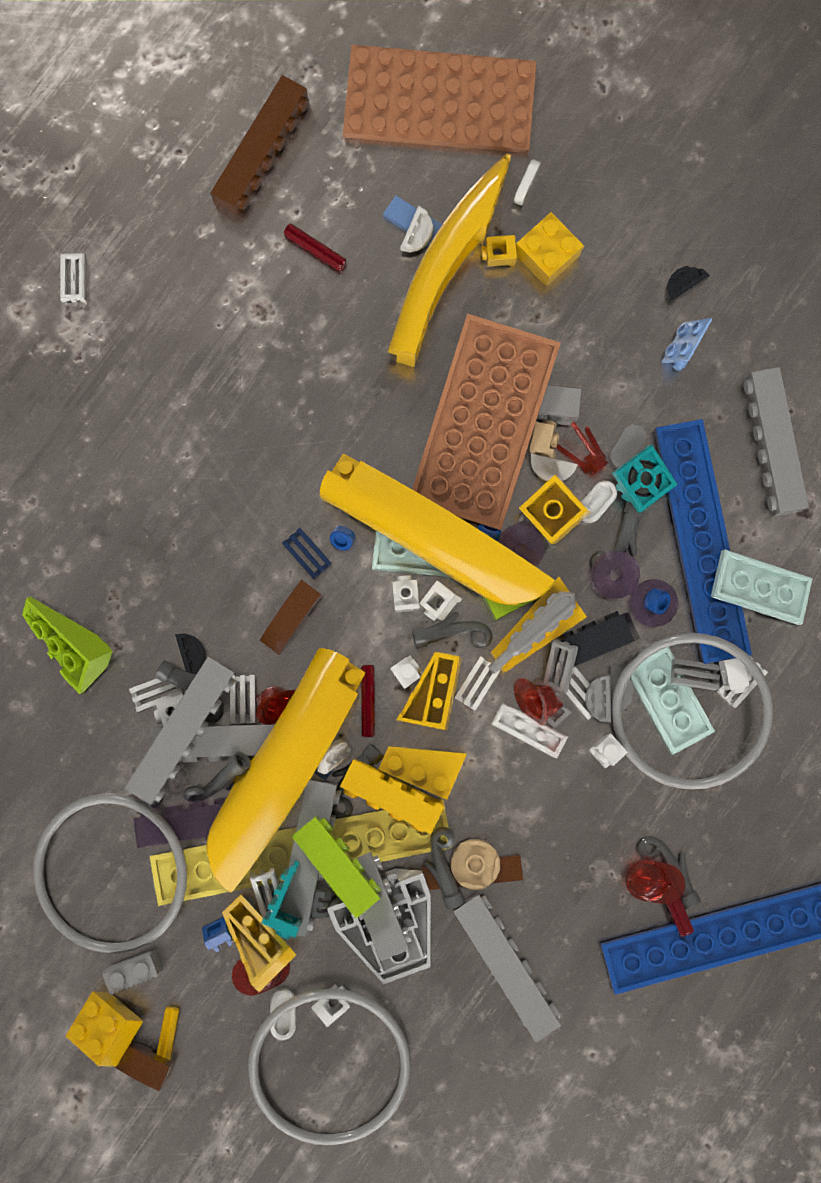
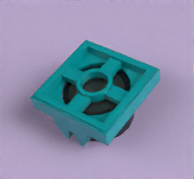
M652 444L646 446L612 472L618 482L616 490L623 493L622 499L631 502L638 513L644 511L678 485Z

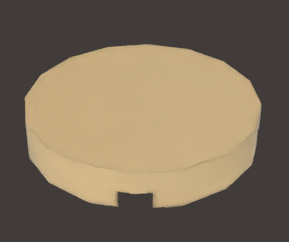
M469 839L460 843L454 849L451 856V871L461 886L471 890H479L490 885L497 878L500 871V859L496 850L488 842L481 839Z

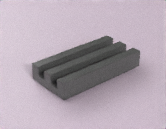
M333 889L319 890L315 893L312 917L319 919L330 917L326 907L338 896ZM321 897H322V898L331 897V900H327V901L323 900V901L320 902Z

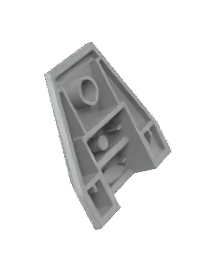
M393 869L380 874L382 880L388 879L393 892L389 894V898L392 904L397 903L402 915L398 919L401 928L407 927L412 942L408 943L409 950L381 962L362 914L356 919L338 896L327 907L335 930L383 984L430 967L431 894L422 871Z

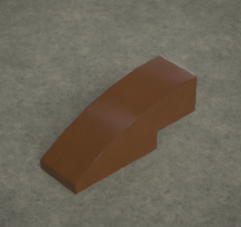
M300 580L259 641L280 655L307 619L310 611L322 597L321 593L303 580Z
M132 1040L117 1066L113 1067L142 1084L160 1091L165 1085L174 1062L153 1053V1049Z

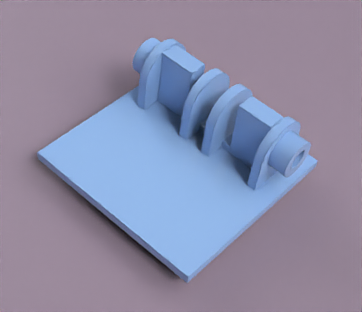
M712 318L681 324L677 329V336L673 343L665 351L662 363H673L672 367L678 371L685 368L710 325Z

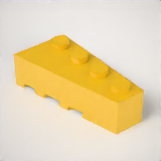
M560 577L555 580L552 587L546 593L540 596L490 652L494 660L508 648L511 642L510 637L515 632H521L522 625L528 619L532 620L534 618V612L540 606L545 607L547 605V599L553 593L557 594L559 591L569 592ZM576 600V608L573 610L572 616L567 620L559 621V626L552 632L547 631L545 638L539 643L534 642L532 649L526 654L521 653L520 655L513 656L500 668L503 673L507 672L584 620L587 616Z
M356 758L353 759L340 787L344 788V794L354 799H357L359 796L367 800L366 805L376 810L382 808L389 812L388 815L398 821L403 819L410 823L411 827L423 833L424 831L429 834L432 833L444 809L443 801Z

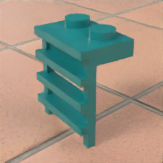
M296 860L290 869L286 868L282 873L280 879L284 880V883L280 882L274 891L278 898L274 896L269 903L267 909L272 910V912L268 911L261 924L275 929V934L285 939H289L290 936L296 938L303 922L302 919L280 910L300 863Z

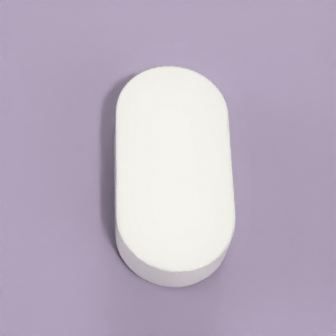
M534 159L531 160L516 192L514 203L523 205L536 178L541 162Z
M598 482L584 498L582 503L591 513L582 522L587 524L596 522L616 499L617 490L612 482Z
M288 987L276 989L270 999V1013L283 1002L294 997L295 993ZM296 1007L283 1015L270 1029L276 1039L287 1040L294 1034L296 1029Z

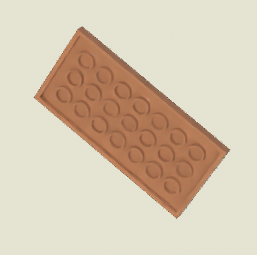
M351 44L343 137L528 154L537 61Z
M467 313L412 490L458 517L501 530L561 343Z

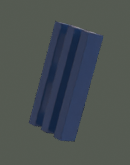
M300 527L287 540L282 542L284 547L314 580L332 565L329 559ZM299 536H301L307 542V544L315 551V553L322 559V561L325 563L323 566H321L317 562V560L309 553V551L301 544V542L297 539ZM292 542L297 545L318 569L315 573L290 546Z

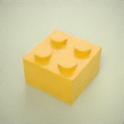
M550 212L516 243L517 257L545 286H548L580 257L584 245Z
M557 475L550 478L519 507L525 516L553 545H556L591 513Z
M92 991L65 1037L98 1066H117L142 1025L143 1020L108 992Z

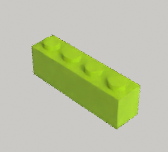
M315 816L291 837L357 919L381 899L382 896L379 892L382 889L373 878L368 880L363 873L366 870L363 864L357 858L353 860L347 853L349 847L341 837L336 839L331 833L334 828L325 817L320 819L319 816Z

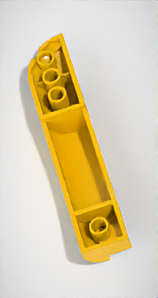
M506 153L469 189L442 224L425 252L407 291L387 351L396 355V362L415 367L428 324L443 292L478 244L484 245L511 160V154Z
M344 453L333 470H327L320 486V497L322 500L373 528L436 567L448 577L493 602L504 605H518L530 600L533 601L546 593L555 582L546 573L453 513L362 461L358 462Z
M325 648L317 650L286 708L252 759L250 768L240 778H237L210 828L206 843V855H208L210 870L217 882L231 893L255 863L298 800L358 695L356 690L365 672L349 662L350 659L335 651Z

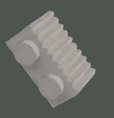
M153 948L107 967L102 971V975L109 994L114 995L129 987L132 988L134 985L137 986L139 983L142 984L144 981L147 982L153 977L156 978L163 968L156 949Z

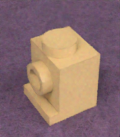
M543 420L542 423H535L529 449L531 454L556 458L553 447L557 448L559 434L556 433L557 424L555 422Z

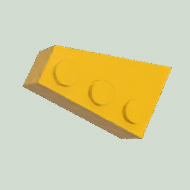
M435 652L396 720L448 731L462 658L460 656Z
M388 746L378 770L447 800L467 754Z
M240 895L222 914L240 953L242 963L249 975L251 985L260 992L296 956V953L280 936L275 934L273 928L261 924L262 916Z

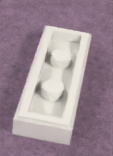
M502 702L491 723L556 759L568 736Z

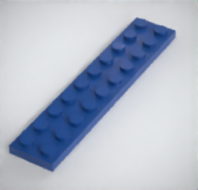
M703 419L656 427L654 432L659 456L678 484L667 492L695 632L727 640L750 656L752 651L743 608L711 597L721 551H730ZM698 643L701 661L704 664L736 658L715 646Z
M821 884L689 919L694 932L686 936H680L675 923L600 943L613 993L615 995L821 939Z

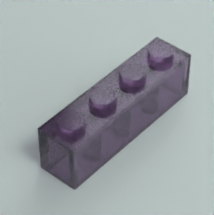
M227 797L214 799V804L204 805V801L189 803L190 808L180 809L179 805L164 807L165 812L159 814L172 827L179 841L208 837L210 828ZM140 813V816L133 818L137 848L169 843L158 826L148 817Z

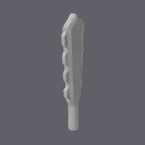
M559 591L557 594L553 593L547 599V605L545 607L540 606L534 612V618L532 620L528 619L522 625V631L515 632L510 637L511 642L508 648L488 666L490 671L495 674L513 656L520 655L521 653L526 654L532 649L534 642L539 643L545 638L547 631H554L559 626V621L567 620L572 616L573 610L576 608L575 593Z

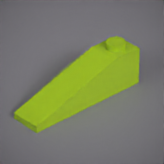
M32 597L26 598L22 616L37 639H43L49 649L47 652L51 659L56 658L62 667L59 672L63 678L79 694L83 693L107 668L113 650L95 633Z

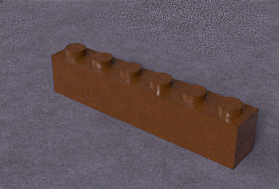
M281 75L210 192L214 203L237 216L241 210L247 208L250 201L249 196L253 190L259 188L265 170L268 171L273 164L275 153L277 150L281 151L285 144L286 135L289 131L292 132L297 124L298 115L306 110L309 103L307 88Z

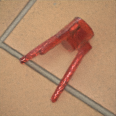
M571 422V426L590 453L584 458L586 463L559 444L557 449L578 464L585 473L591 471L594 475L609 462L605 459L606 456L601 451L590 428L586 427L585 431L593 447L576 423Z

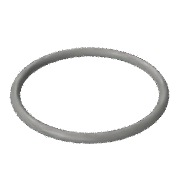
M682 633L653 642L636 654L627 664L614 690L612 722L618 742L628 752L626 756L644 774L668 786L682 789H704L721 785L736 778L756 761L770 736L773 723V701L763 672L755 661L742 649L716 636L701 633ZM701 643L715 646L730 653L750 671L761 693L763 720L759 736L753 748L741 762L717 776L704 779H680L661 773L648 765L635 752L623 727L622 700L632 674L648 657L659 650L676 644Z
M111 793L95 794L70 803L48 823L35 851L33 865L34 884L43 911L51 923L65 937L84 948L104 953H122L139 949L162 935L172 924L182 906L187 887V866L180 841L169 823L156 810L132 797ZM96 804H119L132 808L148 817L158 826L168 840L175 858L177 884L168 912L151 931L127 942H100L76 932L56 912L45 887L44 859L52 835L70 815L85 807Z
M336 988L307 991L288 999L275 1008L255 1034L248 1059V1077L252 1094L257 1105L268 1120L278 1129L296 1139L320 1145H337L356 1141L384 1125L401 1104L407 1091L411 1071L410 1052L406 1038L392 1015L380 1004L365 995ZM339 999L367 1008L376 1014L390 1029L399 1049L401 1063L400 1078L392 1099L385 1109L373 1120L357 1129L344 1133L320 1134L309 1132L290 1124L271 1107L259 1081V1054L269 1030L290 1010L315 1000Z

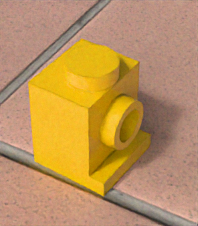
M515 235L486 237L485 246H481L482 260H487V267L515 266L517 260ZM500 252L501 255H494V253Z

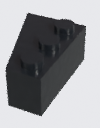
M618 611L604 616L605 622L597 625L595 621L581 626L583 631L574 634L573 630L560 635L561 642H568L571 646H578L574 667L640 639L629 612L619 615Z

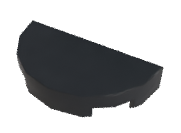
M684 266L677 269L670 276L666 286V296L669 302L672 303L708 279L710 275L702 268Z
M185 633L175 634L186 672L197 674L207 659V651L203 643L195 636Z

